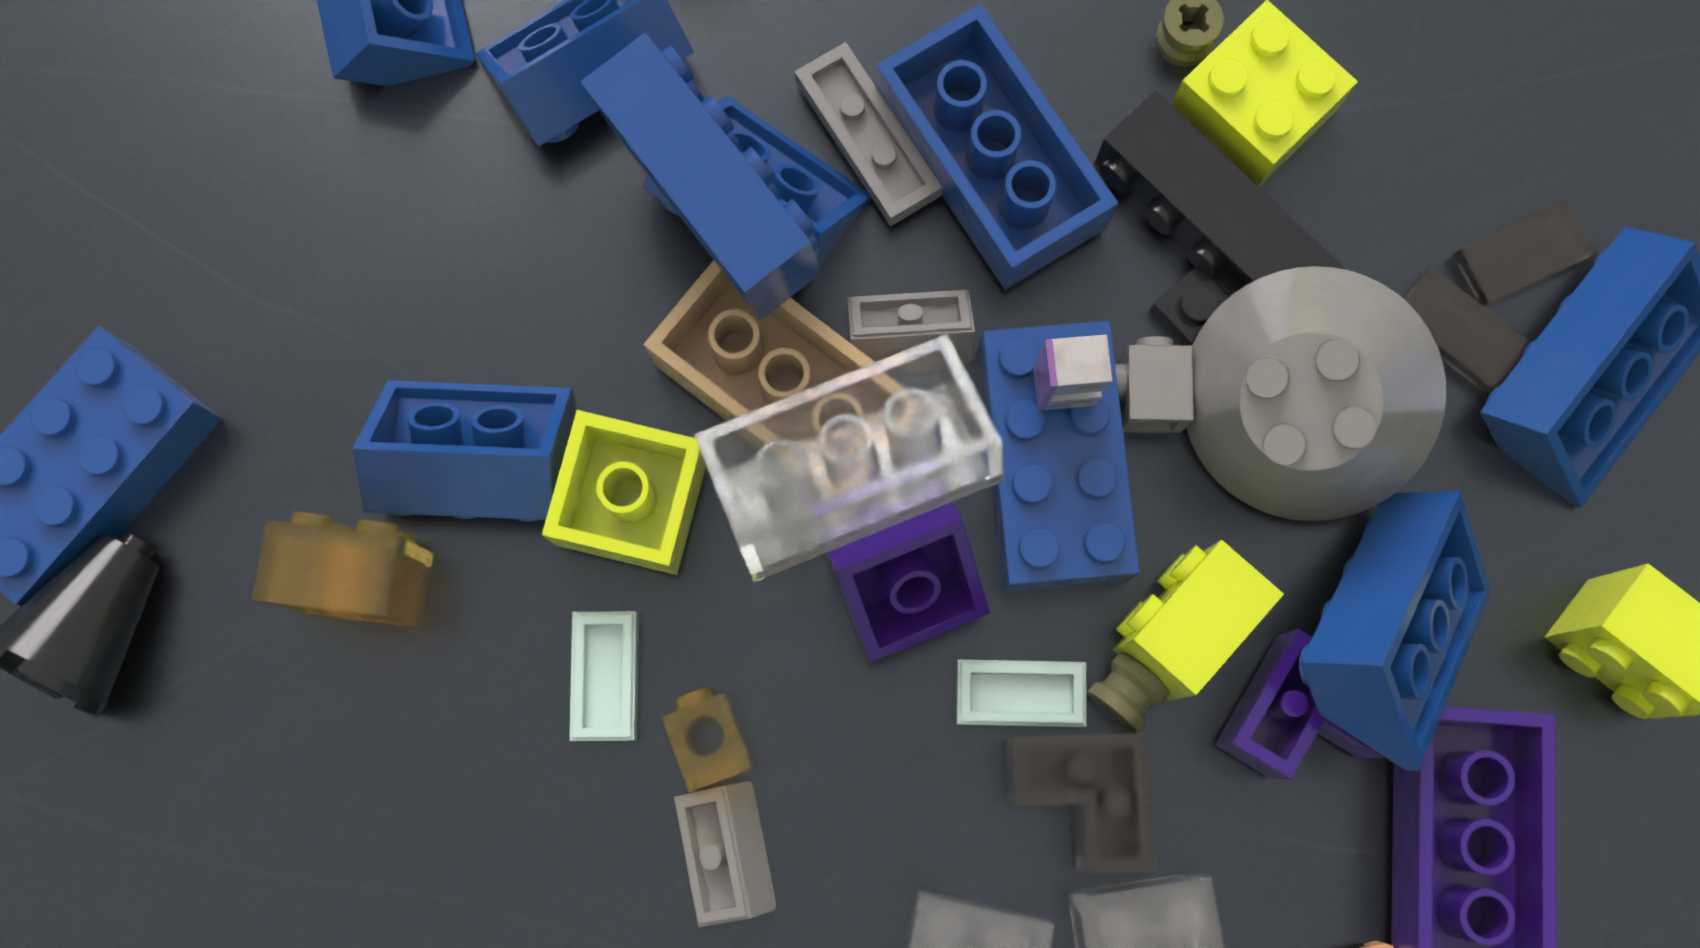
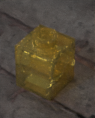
M710 687L693 691L674 699L673 703L676 711L662 716L688 792L698 791L755 768L729 696L725 693L713 697ZM705 718H714L721 724L724 730V741L716 753L702 756L692 748L690 732L698 721Z

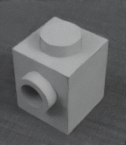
M1163 336L1137 339L1135 341L1136 345H1128L1118 360V364H1115L1123 432L1182 433L1194 420L1192 346L1173 345L1172 338Z

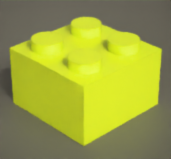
M1266 0L1182 80L1171 105L1260 187L1338 110L1358 81L1270 1Z
M577 410L542 535L555 546L678 575L709 458V453L703 440Z
M1223 540L1218 541L1204 551L1195 545L1186 555L1181 554L1158 579L1157 583L1165 589L1158 598L1152 594L1144 602L1140 601L1119 623L1116 630L1124 637L1112 650L1116 654L1122 652L1130 656L1154 674L1169 690L1170 695L1167 698L1169 701L1195 696L1284 593Z
M1650 564L1588 579L1545 636L1548 641L1561 650L1559 653L1560 659L1577 673L1590 678L1596 677L1614 692L1611 696L1613 701L1620 708L1637 718L1653 719L1700 715V603Z

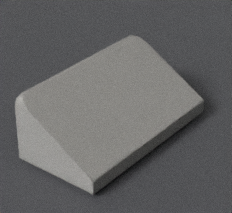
M969 290L847 297L850 343L885 370L967 365L973 363L975 327Z
M745 781L674 797L698 927L750 919L774 911L776 909V898L752 782Z

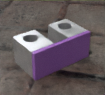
M1107 335L1045 340L1033 366L1038 411L1090 407L1098 404L1102 398L1101 391H1106L1113 381Z

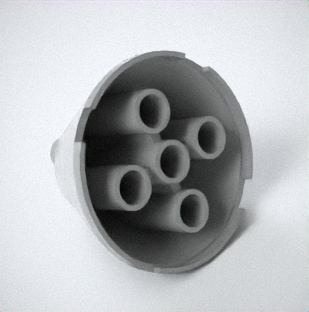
M1312 266L1283 270L1264 276L1247 284L1225 300L1208 318L1192 345L1194 420L1186 428L1190 441L1207 471L1222 487L1242 502L1262 512L1291 520L1324 521L1347 517L1372 508L1395 494L1418 472L1433 449L1441 430L1446 405V377L1438 346L1429 328L1408 302L1387 286L1365 275L1339 268Z

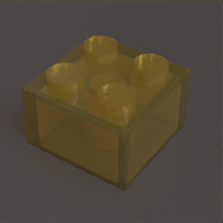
M292 512L291 523L266 520L252 600L300 614L421 628L434 553L415 544V535L398 531L399 526L391 523L358 520L357 528L353 530L349 526L334 524L333 518L306 512Z

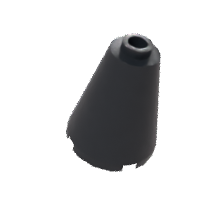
M120 531L115 539L107 535H101L0 625V669L55 699L57 697L61 699L65 697L76 703L73 708L98 718L107 705L159 572V566L151 560L155 550L141 539L124 531Z

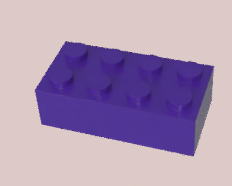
M1445 706L1420 770H1404L1394 763L1391 945L1394 946L1393 948H1557L1556 715Z

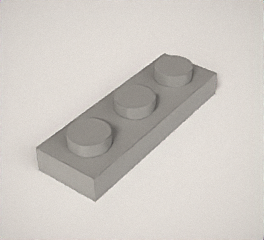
M846 42L794 71L796 84L890 227L942 196V185Z

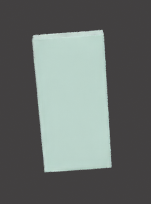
M572 612L570 741H637L638 612Z
M958 659L956 661V725L1086 727V662Z

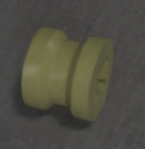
M1170 0L1163 12V17L1157 27L1155 36L1156 47L1161 56L1171 64L1181 67L1195 66L1201 63L1212 51L1215 41L1223 29L1224 15L1222 7L1216 0ZM1183 21H1194L1191 25H1182Z
M1121 652L1112 660V672L1103 682H1094L1086 693L1101 710L1128 731L1138 734L1146 724L1145 714L1152 705L1163 704L1170 695V692L1147 668Z

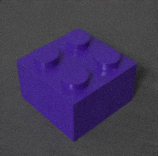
M937 474L815 523L848 615L870 663L990 614L963 518Z

